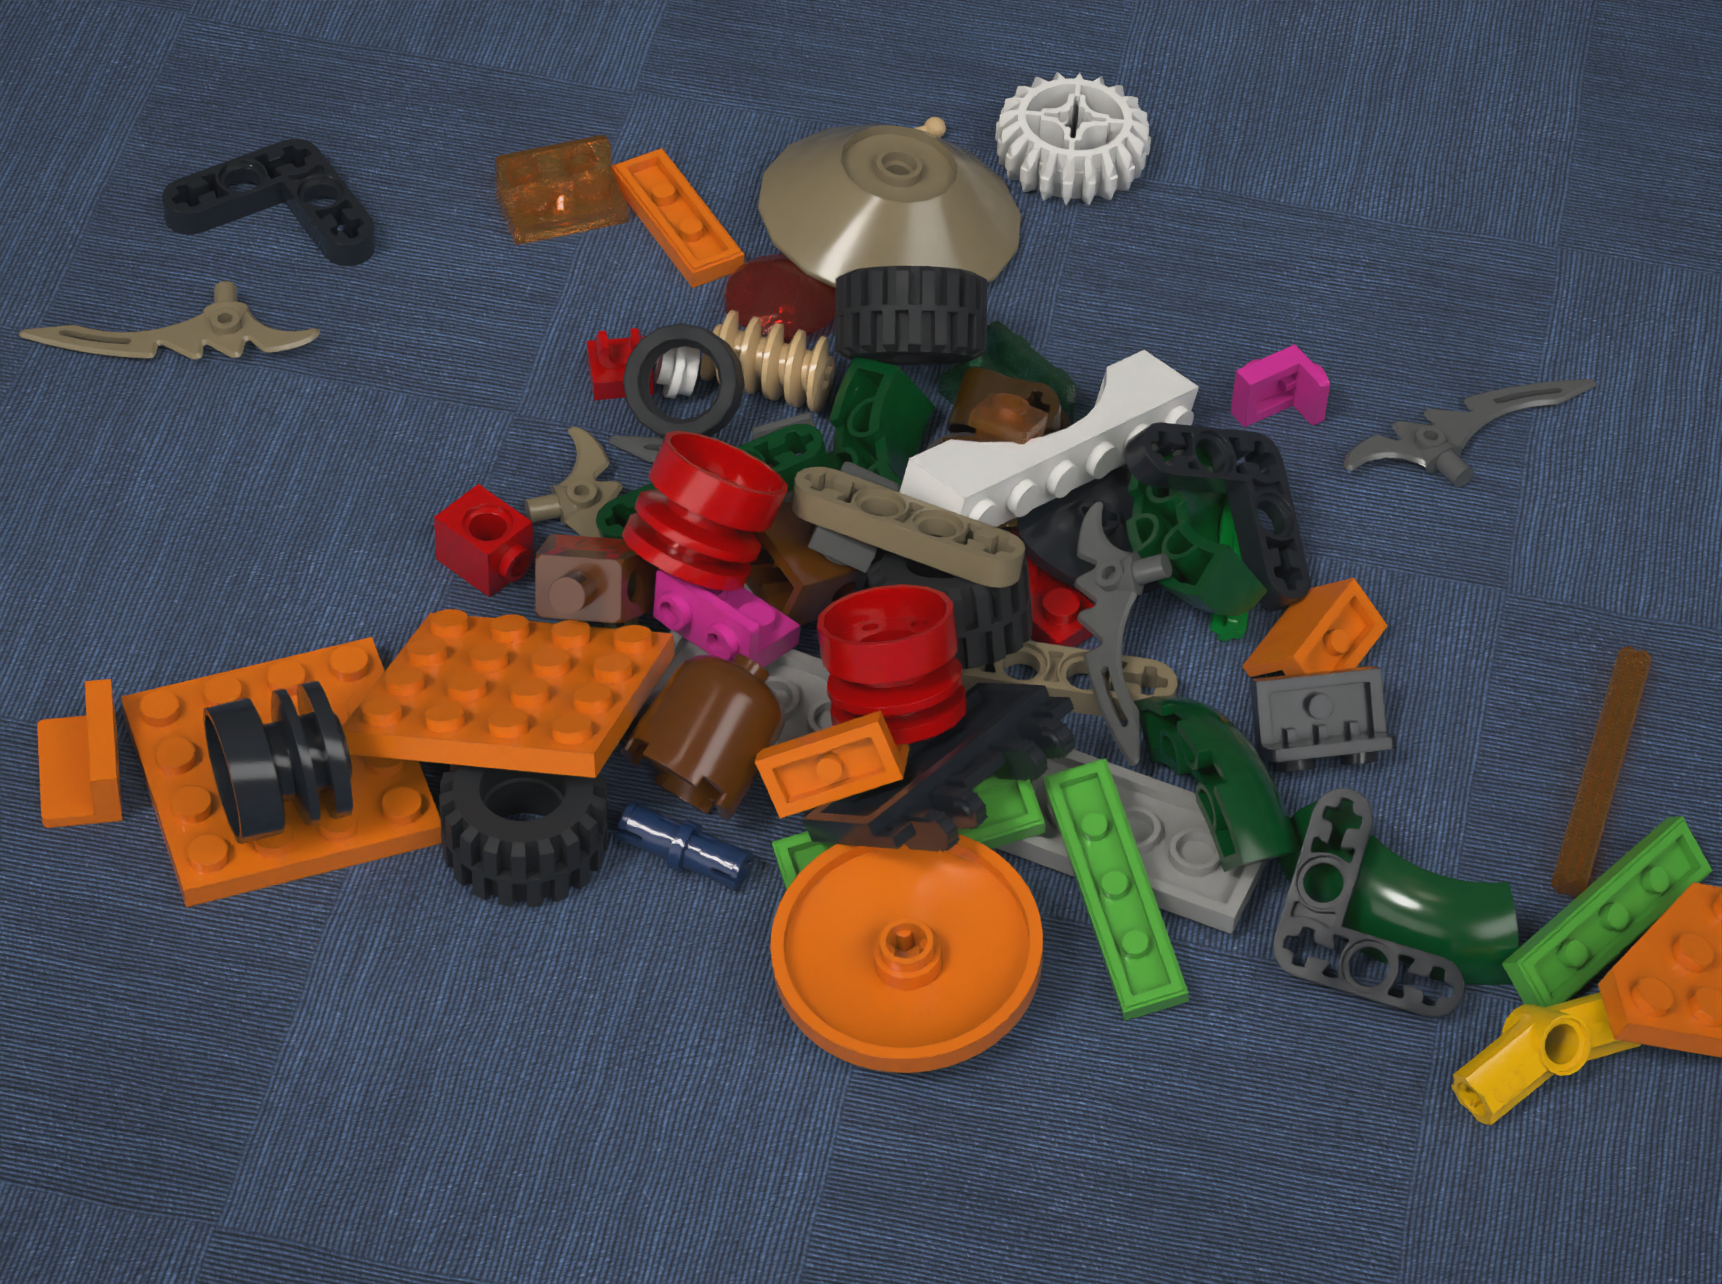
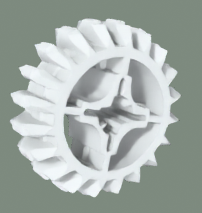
M1057 72L1053 81L1048 82L1042 78L1035 77L1031 87L1018 86L1015 96L1005 99L1000 120L996 123L995 140H997V155L999 156V164L1005 166L1008 179L1020 180L1023 192L1039 190L1043 201L1052 196L1061 197L1065 205L1068 204L1070 199L1080 198L1087 205H1090L1094 196L1098 195L1106 200H1111L1116 190L1129 191L1131 182L1141 177L1146 163V155H1149L1151 137L1148 136L1149 123L1147 121V112L1140 110L1138 98L1125 96L1122 85L1105 86L1103 76L1094 81L1084 80L1080 72L1075 79H1065Z

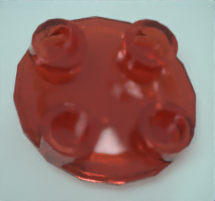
M783 253L759 256L742 264L728 278L724 293V310L726 314L730 310L738 311L739 324L745 328L753 316L761 318V335L766 337L775 323L783 324L784 343L789 344L798 329L806 331V336L827 327L835 318L836 288L807 275Z

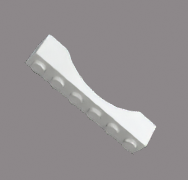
M1142 350L1106 368L1095 407L1087 416L1070 427L1043 437L1013 442H974L950 439L909 458L899 493L997 527L1016 517L1025 516L1032 509L1055 498H1062L1071 490L1087 482L1101 479L1110 471L1126 464L1125 446L1127 441L1152 423L1192 425L1194 413L1191 410L1199 386L1146 350Z

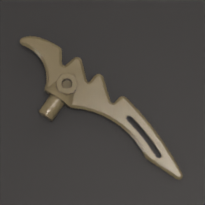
M222 281L214 286V303L205 307L202 314L164 328L137 332H111L90 329L79 325L24 329L19 332L20 337L69 350L118 357L153 358L157 353L158 346L164 345L194 360L200 359L203 356L204 345H209L231 358H238L243 354L247 341H251L263 352L271 353L300 347L313 341L320 334L318 328L303 331H282L264 325L252 315L247 304L238 302L237 286L230 281Z
M572 426L568 429V433L574 441L577 453L573 470L561 483L551 485L552 494L525 499L526 515L533 523L560 518L563 525H569L580 536L600 537L596 524L598 511L604 504L617 498L623 486L619 481L596 480L609 466L610 461L606 452L592 434L582 428ZM634 572L629 578L628 589H636ZM639 616L624 622V626L638 625ZM603 622L605 628L618 629L616 623Z

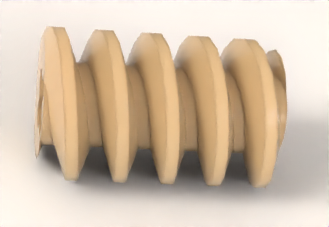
M730 310L723 323L718 324L713 333L729 343L740 360L745 382L743 392L755 394L762 387V393L766 399L777 401L784 394L787 404L793 407H800L807 400L810 411L819 413L829 398L835 375L834 357L829 356V338L821 336L814 348L808 350L806 349V331L798 329L789 344L784 343L783 324L775 323L768 336L763 337L761 336V318L753 316L745 330H739V312ZM704 353L700 370L701 379L710 381L717 376L719 382L716 366L711 358Z

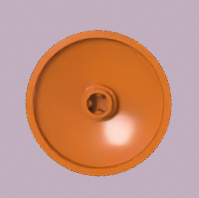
M961 834L958 836L960 840L957 844L944 852L941 850L938 852L912 850L905 844L898 849L836 844L817 856L796 876L786 890L776 911L771 931L770 950L773 976L782 1004L793 1022L816 1045L841 1060L860 1067L892 1073H916L949 1067L966 1061L996 1044L1009 1033L1028 1009L1037 991L1043 967V931L1037 904L1022 877L1005 859L984 844Z

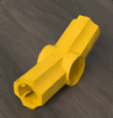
M1600 992L1548 1007L1523 1004L1514 1009L1506 1018L1502 1028V1035L1453 1074L1454 1083L1451 1087L1460 1104L1467 1108L1478 1122L1492 1125L1554 1074L1559 1076L1571 1075L1579 1071L1589 1060L1641 1046V1044L1614 1039Z

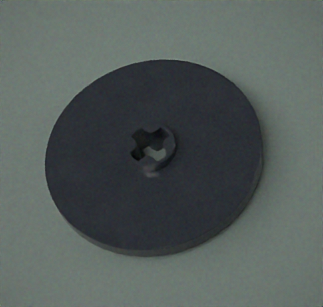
M1120 466L1110 471L1101 479L1087 482L1071 490L1062 498H1055L1032 509L1023 517H1016L1006 522L1010 533L1018 536L1024 542L1026 556L1034 564L1059 581L1075 587L1074 582L1079 576L1095 568L1094 564L1077 556L1080 528L1086 513L1094 503L1099 501L1103 503L1102 528L1108 541L1120 550L1133 552L1126 526V521L1132 518L1134 498L1128 492L1132 473L1129 469ZM1156 581L1144 584L1142 594L1153 591L1161 586Z

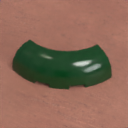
M855 356L838 390L829 422L836 429L833 450L827 453L829 459L828 468L840 471L843 463L851 462L896 482L901 487L909 458L918 454L923 432L935 406L898 366Z
M1196 446V454L1200 463L1208 471L1214 472L1211 458L1206 451ZM1173 453L1168 457H1163L1164 462L1172 458ZM1132 474L1128 492L1134 498L1132 518L1126 521V526L1133 552L1136 551L1141 559L1165 553L1172 566L1171 577L1156 582L1188 605L1202 611L1218 615L1238 616L1254 608L1266 594V588L1229 545L1218 543L1219 516L1227 494L1151 487L1140 482Z
M1181 695L1152 696L1134 701L1139 709V721L1151 764L1156 762L1163 763L1174 770L1178 776L1191 772L1198 781L1195 791L1196 803L1208 825L1224 872L1295 854L1300 851L1288 812L1265 763L1249 740L1223 713L1212 706Z
M1317 801L1299 809L1290 817L1300 851ZM1343 801L1339 811L1328 809L1325 815V820H1328L1334 826L1330 847L1317 840L1313 853H1332L1347 863H1351L1355 850L1343 851L1341 844L1348 828L1359 830L1362 821L1354 815L1351 802ZM1372 834L1344 927L1444 957L1453 962L1461 971L1465 984H1513L1502 965L1508 957L1519 949L1515 904L1509 882H1472L1430 872L1398 856ZM1300 851L1278 858L1280 866L1290 884ZM1331 865L1314 867L1305 878L1307 895L1316 902L1326 903L1333 901L1340 895L1343 889L1342 874ZM1341 938L1345 942H1349V940ZM1367 948L1360 950L1362 953L1384 964L1388 963L1387 957L1377 949ZM1403 956L1400 958V961L1410 965L1415 961ZM1434 968L1430 979L1444 981L1445 971Z

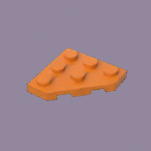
M1693 882L1599 982L1598 986L1615 1040L1722 1058V887Z

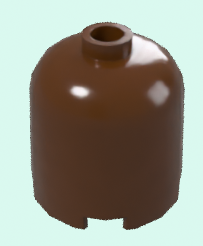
M737 654L731 662L719 656L698 655L686 660L674 672L621 747L620 753L633 766H637L643 757L660 771L654 780L656 785L704 814L708 815L713 805H715L720 811L718 815L724 821L729 822L759 773L755 764L756 755L762 749L775 745L785 725L784 709L776 693L765 684L770 674L752 659L742 654Z

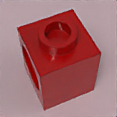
M477 484L434 516L436 560L489 598L508 583L520 580L534 564L533 522L480 484Z

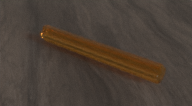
M1626 646L1618 651L1551 881L1553 889L1558 894L1567 893L1576 898L1587 889L1652 662V658L1646 650H1635L1631 646Z

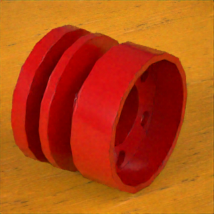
M678 430L668 432L664 437L648 475L658 490L651 489L640 492L634 507L637 513L629 516L622 537L634 552L666 573L692 584L713 590L733 592L743 589L751 571L749 562L756 561L761 549V543L752 532H763L771 529L787 493L788 485L781 475L766 463L737 447L698 433Z
M918 585L878 586L850 593L830 603L819 614L817 631L822 664L830 673L826 689L827 696L831 701L830 715L832 726L881 710L895 745H901L935 737L954 727L965 716L967 698L965 687L962 685V664L954 656L958 650L953 601L944 592Z

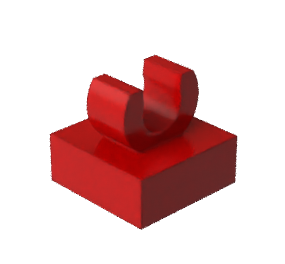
M638 328L630 329V337L608 339L607 331H599L595 340L586 341L587 363L594 400L626 398L623 377L627 359L638 342L645 337L641 336ZM651 369L649 388L650 394L654 395V376Z

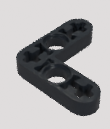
M303 139L281 141L171 182L163 190L162 203L166 225L171 230L180 234L193 235L202 233L284 202L322 254L331 263L340 266L359 265L369 260L374 254L375 236L371 217L321 151L313 143ZM242 181L252 182L257 185L252 190L244 192L233 191L228 188L230 185ZM317 197H329L336 201L334 204L326 207H313L307 204L309 200ZM342 224V231L345 234H338L337 227Z
M1159 422L1152 423L1127 441L1125 446L1126 463L1134 477L1143 484L1158 488L1227 494L1242 561L1267 590L1266 594L1258 602L1259 604L1273 611L1282 610L1302 598L1308 592L1310 576L1281 453L1272 440L1257 432ZM1196 446L1206 451L1211 458L1214 472L1208 471L1200 463L1196 454ZM1173 453V457L1164 462L1163 457H1168ZM1244 457L1246 462H1241L1237 465L1236 462ZM1257 508L1263 510L1270 518L1274 527V534L1267 532L1260 524L1257 517Z
M1337 788L1326 792L1318 799L1313 809L1276 930L1273 945L1276 961L1285 972L1298 979L1427 1018L1439 1019L1451 1015L1460 1007L1465 997L1466 987L1461 971L1453 962L1438 955L1344 927L1373 833L1375 818L1370 804L1362 794L1347 788ZM1343 801L1353 803L1354 815L1362 819L1359 830L1355 828H1348L1341 844L1343 851L1355 850L1351 863H1347L1332 853H1313L1317 840L1330 847L1334 826L1331 822L1325 820V815L1328 809L1339 811ZM1319 865H1331L1337 868L1343 877V889L1340 895L1333 901L1326 903L1316 902L1311 899L1305 889V878L1309 871ZM1305 929L1313 930L1315 932L1314 942L1320 947L1333 951L1336 950V937L1349 940L1339 957L1338 978L1334 979L1325 976L1331 963L1316 957H1309L1304 967L1294 965L1295 954L1286 949L1289 937L1300 939ZM1367 948L1381 951L1387 957L1389 963V971L1385 980L1373 987L1359 985L1353 980L1350 973V962L1354 955L1360 950ZM1403 956L1414 959L1415 961L1408 969V973L1422 978H1430L1434 968L1444 970V981L1454 987L1451 998L1439 997L1435 1006H1427L1424 1004V992L1405 984L1403 986L1404 997L1402 999L1390 996V992L1400 977V958Z

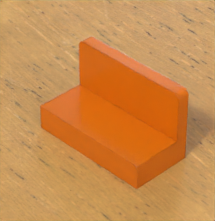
M1354 577L1309 588L1302 598L1289 605L1242 667L1249 677L1280 670L1285 675L1356 668L1388 625Z
M111 679L85 681V716L43 719L37 723L42 824L46 828L123 821L117 719Z
M880 710L764 748L756 755L755 764L781 819L902 780L910 747L908 744L895 745Z

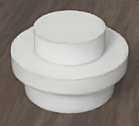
M686 346L674 348L658 358L655 370V383L664 385L663 394L665 398L675 399L677 394L691 396L698 375L700 363L699 349Z

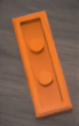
M663 148L611 166L612 183L692 288L744 270L745 254Z

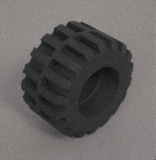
M880 266L849 271L836 278L835 353L852 361L855 356L891 365H944L975 360L987 353V280L968 270L936 266Z
M889 551L879 553L873 559V564L868 568L869 588L899 584L927 586L944 592L953 601L958 634V650L954 656L962 664V670L981 667L982 665L1005 659L1006 655L1016 653L1023 648V643L1028 642L1032 636L1033 620L1026 553L1024 554L1019 581L1012 586L1003 588L980 585Z
M450 764V772L443 773L440 783L441 794L439 795L443 857L447 867H453L454 878L462 886L472 884L474 895L484 900L494 895L498 897L499 905L513 907L515 900L527 901V907L542 906L543 898L552 897L557 902L569 897L568 888L571 886L581 890L590 882V871H599L604 861V851L607 850V786L605 777H601V771L596 778ZM518 813H534L545 816L532 821H513L504 818Z

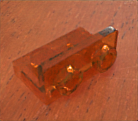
M606 135L504 154L495 159L496 200L515 246L628 223V205L611 169V145Z

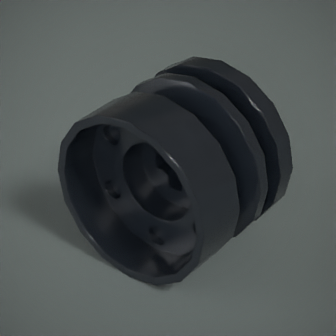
M313 680L298 684L297 701L299 715L286 689L272 691V722L263 724L256 707L249 698H242L204 708L205 738L215 783L228 824L239 844L282 834L285 826V801H293L300 817L308 826L319 824L320 821L318 793H320L324 806L331 818L339 819L352 815V764L340 720L333 712L319 681Z

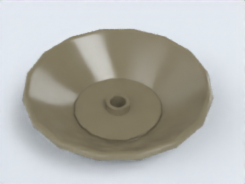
M878 123L826 128L788 145L762 176L758 211L773 245L807 276L836 288V278L849 271L880 266L957 268L974 272L986 278L987 283H990L997 278L1018 251L1021 213L1005 181L971 151L926 131Z

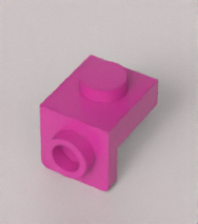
M1294 344L1263 359L1252 360L1244 367L1236 370L1230 413L1243 427H1247L1294 406L1314 426L1325 420L1330 382L1323 368L1317 363H1313Z

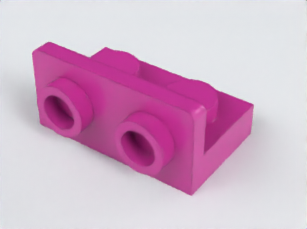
M661 569L656 572L653 617L709 655L719 656L732 662L737 654H742L764 668L799 644L801 625L745 588L733 592L713 590L687 582Z

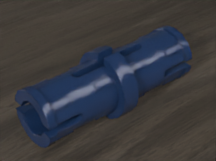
M632 801L626 807L618 823V828L621 829L616 832L617 840L639 847L667 860V867L682 873L684 869L708 877L733 891H737L743 885L750 871L751 864L749 863L753 860V852L714 838V836L702 831L701 824L687 819L685 823L659 814L636 801Z

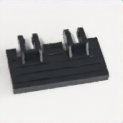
M977 683L966 692V714L954 727L935 737L908 744L910 748L902 780L818 806L805 816L802 821L812 842L898 849L905 844L912 850L948 851L960 840L958 829H967L968 827L970 830L972 828L976 829L988 818L986 815L987 805L983 803L978 793L972 791L991 774H994L998 779L1037 780L1049 769L1047 767V759L1064 758L1076 747L1073 737L1075 735L1071 733L1066 723L1060 721L1074 709L1070 697H1051L1045 685Z

